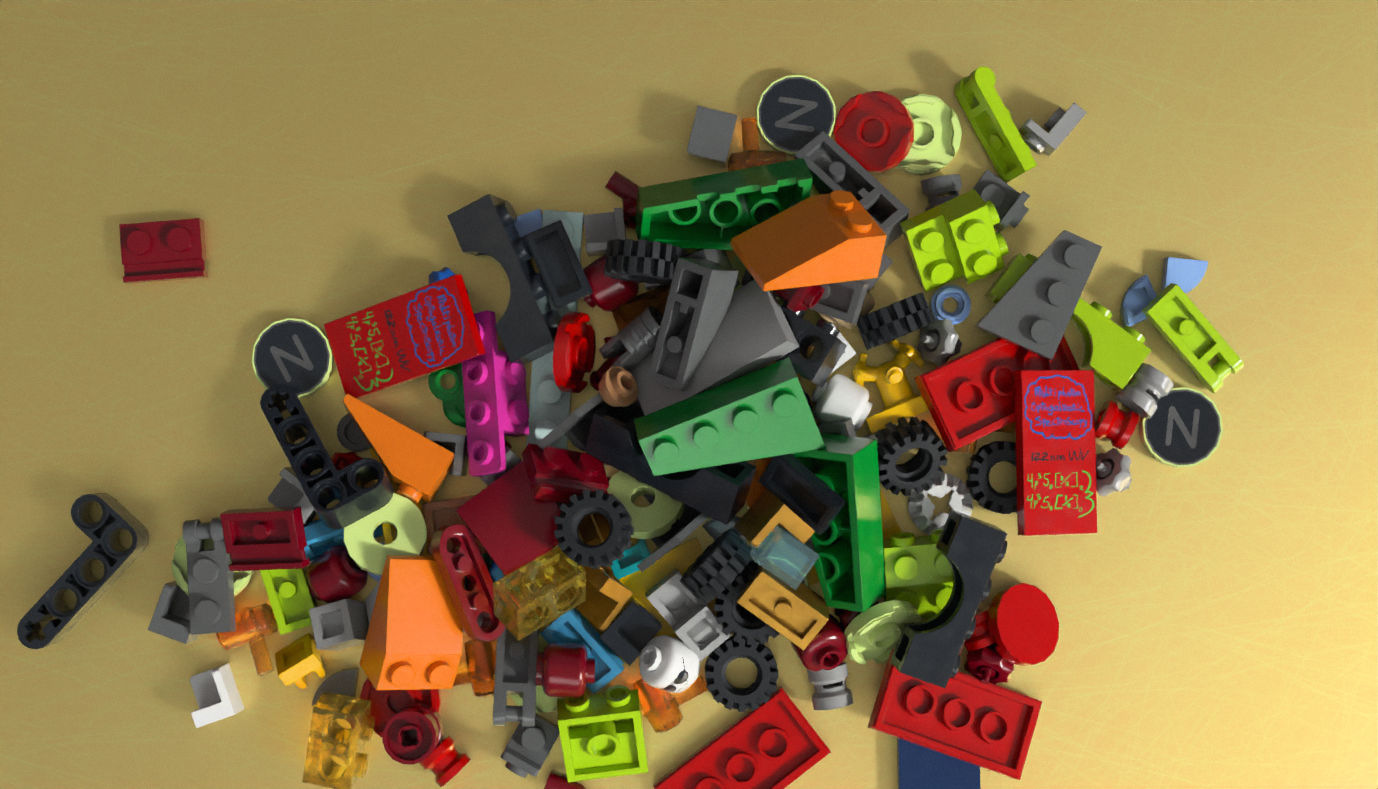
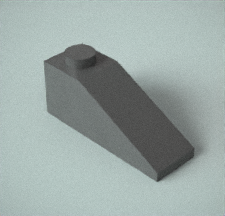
M824 131L794 154V160L804 158L813 177L812 184L820 194H830L833 191L842 190L851 192L886 233L884 249L903 234L900 223L908 219L910 210Z
M678 258L647 378L679 391L686 390L729 310L739 273L738 270L707 259Z

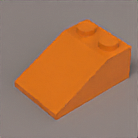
M836 190L830 194L813 195L731 238L730 246L763 291L878 278L887 235L851 192Z
M387 555L359 665L376 690L452 689L462 655L463 626L434 556ZM464 576L463 579H462V587H463L464 589H465V576Z

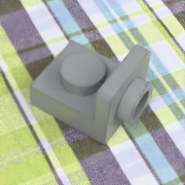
M1074 102L1066 112L1059 107L1044 124V127L1049 130L1048 133L1030 118L1018 131L1024 136L1022 139L1033 152L1037 154L1044 152L1049 157L1087 112Z

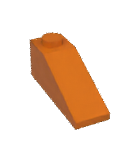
M346 394L343 399L346 411L395 485L399 486L397 492L414 503H418L422 499L431 504L453 468L454 453L353 396Z

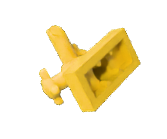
M894 339L889 344L898 353L892 361L884 362L878 367L866 365L867 353H860L859 360L855 363L852 371L853 381L863 386L864 381L876 383L885 405L884 410L865 419L864 425L868 434L886 428L885 424L890 421L893 425L898 423L897 418L905 417V419L929 410L922 394H914L905 374V369L911 362L920 368L924 366V361L911 345L900 343Z

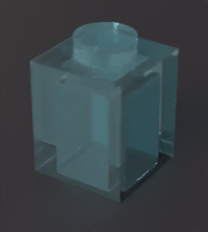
M779 524L776 525L758 547H754L750 543V547L753 548L749 553L751 558L795 590L820 556L813 548L806 543L803 544Z

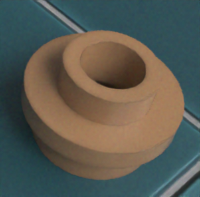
M614 366L604 372L599 382V392L604 401L610 406L626 407L637 399L638 386L635 378L629 371L622 367Z

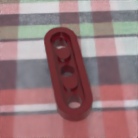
M444 525L434 533L431 541V550L463 629L474 640H495L505 629L506 613L472 531L464 525ZM449 538L453 543V547L450 552L447 550V541ZM464 576H466L468 579V585L466 589L462 587V579ZM481 613L483 616V623L479 627L477 623V617Z

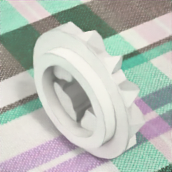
M943 473L941 477L936 475L932 477L935 484L931 487L927 483L923 484V492L917 494L914 488H912L908 499V510L913 523L922 532L931 535L930 532L932 530L943 529L949 513L940 512L931 520L930 518L933 515L932 511L935 506L931 503V499L927 497V494L942 498L951 490L950 499L947 503L949 507L971 516L974 509L971 491L960 478Z

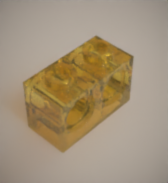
M557 546L493 583L494 614L519 641L586 601V570L568 558L561 551L560 547Z
M325 691L322 693L313 707L302 782L333 789H352L358 778L365 777L369 763V754L363 753L365 741L371 740L375 726V717L369 716L371 701ZM336 719L346 720L351 725V728L342 727ZM331 756L341 758L345 765L335 763Z

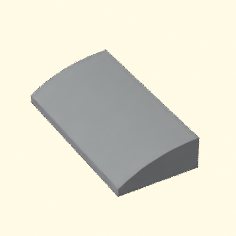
M754 279L733 292L729 310L685 391L676 390L647 378L654 351L631 369L630 373L636 380L638 386L637 397L644 415H647L764 368L795 350L799 345L773 290L763 291Z

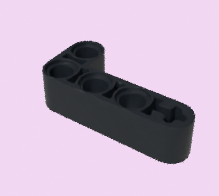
M277 384L271 386L263 393L260 400L261 409L311 505L326 527L331 529L347 527L381 509L390 502L394 489L383 465L378 460L373 458L360 459L337 471L295 391L285 384ZM288 409L291 416L284 419L281 412ZM306 437L302 442L294 444L298 439ZM323 468L318 474L310 476L314 470ZM378 480L373 486L364 488L365 484L369 481ZM340 500L334 507L326 508L332 501Z
M105 493L82 495L73 503L71 508L73 522L93 542L20 620L17 635L20 642L27 648L40 649L62 640L147 547L149 541L148 530L111 495ZM94 501L100 504L103 511L102 517L98 522L93 521L89 516V507ZM123 528L131 533L133 539L132 545L128 550L122 548L118 541V535ZM95 558L104 565L105 571L101 579L95 578L91 573V563ZM66 589L72 590L76 595L77 602L74 609H70L64 603L63 596ZM53 616L56 617V618H58V619L51 620V621L43 628V632H44V634H45L44 636H41V635L39 634V631H40L41 628H42V626H41V624H40L39 622H43V621L49 620V619H51Z

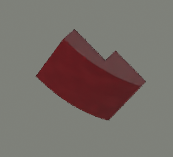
M523 461L456 510L460 518L482 544L485 551L509 582L559 544L554 534V531L557 530V525L554 522L555 517H559L561 511L554 501L535 499L533 497L535 486L530 485Z

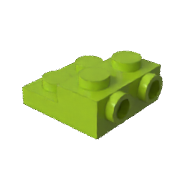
M975 189L900 223L919 283L926 293L962 276L969 285L1005 268L1002 257L1009 254V250L1000 232L995 233L993 225L1000 223L998 212L994 204L990 200L984 202Z
M935 529L930 532L931 535L917 537L910 532H899L891 534L890 539L883 540L886 581L884 602L892 600L908 601L916 607L922 619L932 618L944 608L952 592L953 574L948 560L936 548L943 529Z
M616 685L610 687L603 694L588 695L584 692L581 697L557 699V720L568 782L648 773L638 689L629 690L625 686Z

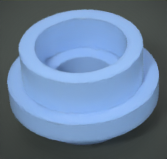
M945 285L933 294L930 301V309L934 318L939 320L949 319L953 325L964 321L969 315L971 300L963 288L957 285ZM946 298H952L956 301L957 309L955 312L949 313L943 308V302Z

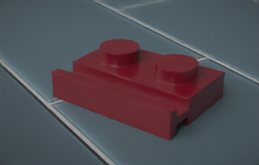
M195 218L119 224L121 258L125 275L123 283L133 284L208 278L205 267L204 220Z
M528 443L524 449L522 458L530 485L535 486V491L533 492L535 499L568 504L571 501L569 499L570 496L573 494L579 496L583 494V490L589 489L591 492H596L597 489L608 494L609 482L603 463L587 453L551 446L541 450L537 444Z
M301 506L233 509L220 514L226 553H230L232 564L229 565L230 571L302 569L310 564L304 550L307 542Z

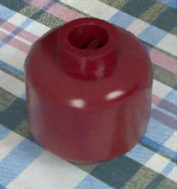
M604 254L583 269L593 291V294L583 299L591 308L598 306L603 311L612 312L633 299L639 292L638 283L633 281H622L606 277L604 275L606 254Z
M335 545L326 550L309 565L307 571L309 590L317 600L324 601L327 604L351 599L367 584L368 571L361 569L354 562L346 546Z
M830 613L829 620L804 650L791 642L792 648L801 663L813 672L822 669L832 670L841 664L848 655L845 631L838 620Z
M552 642L546 645L544 653H537L536 686H542L547 696L581 697L586 690V683H594L595 658H587V650L583 644Z

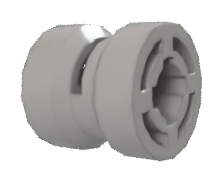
M1142 363L1133 375V380L1130 384L1126 385L1123 390H1120L1116 397L1125 407L1138 413L1139 416L1151 419L1157 410L1158 400L1160 397L1167 396L1174 384L1158 369L1149 364Z
M842 662L832 670L822 669L813 672L807 669L809 682L814 685L815 693L812 695L814 710H831L853 704L852 692L846 687L845 679L848 677L846 662Z

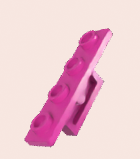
M489 310L474 314L486 354L462 362L469 474L474 477L506 470L504 435L512 437L529 435V408L527 405L525 381L526 368L523 364L511 363L507 353L498 350L497 330L495 327L496 315L495 312Z

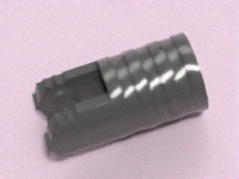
M654 306L647 307L599 349L604 359H612L621 351L627 349L611 367L619 366L627 371L633 369L655 350L663 314Z

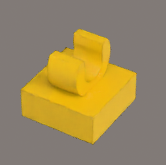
M310 633L275 653L277 673L286 686L295 682L299 688L305 689L307 687L305 675L311 671H315L320 678L325 677L324 664L321 660L319 649L316 648L315 639Z

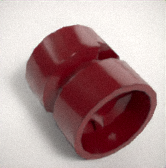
M425 703L408 704L387 721L382 739L385 751L393 760L401 764L413 765L422 762L439 745L443 737L444 724L440 714L433 707Z

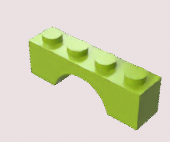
M1020 253L1014 256L985 296L996 304L1008 289L1029 269L1037 257L1029 253L1025 257ZM1079 298L1070 319L1078 327L1084 342V358L1081 367L1085 370H1094V376L1112 390H1123L1149 355L1151 349L1143 344L1145 337L1138 331L1127 325L1122 329L1110 319L1113 314L1104 306L1094 301L1088 304L1082 298Z

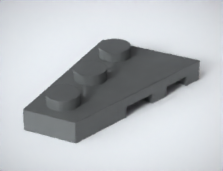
M1066 230L1062 231L975 327L1041 357L1052 360L1102 246Z

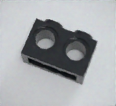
M785 299L780 307L799 347L777 359L776 362L790 358L797 374L823 388L847 345L837 338L840 330L821 319H818L815 325L803 318L806 311L793 312L787 308L789 302ZM815 341H822L823 349L820 355L814 359H808V347Z

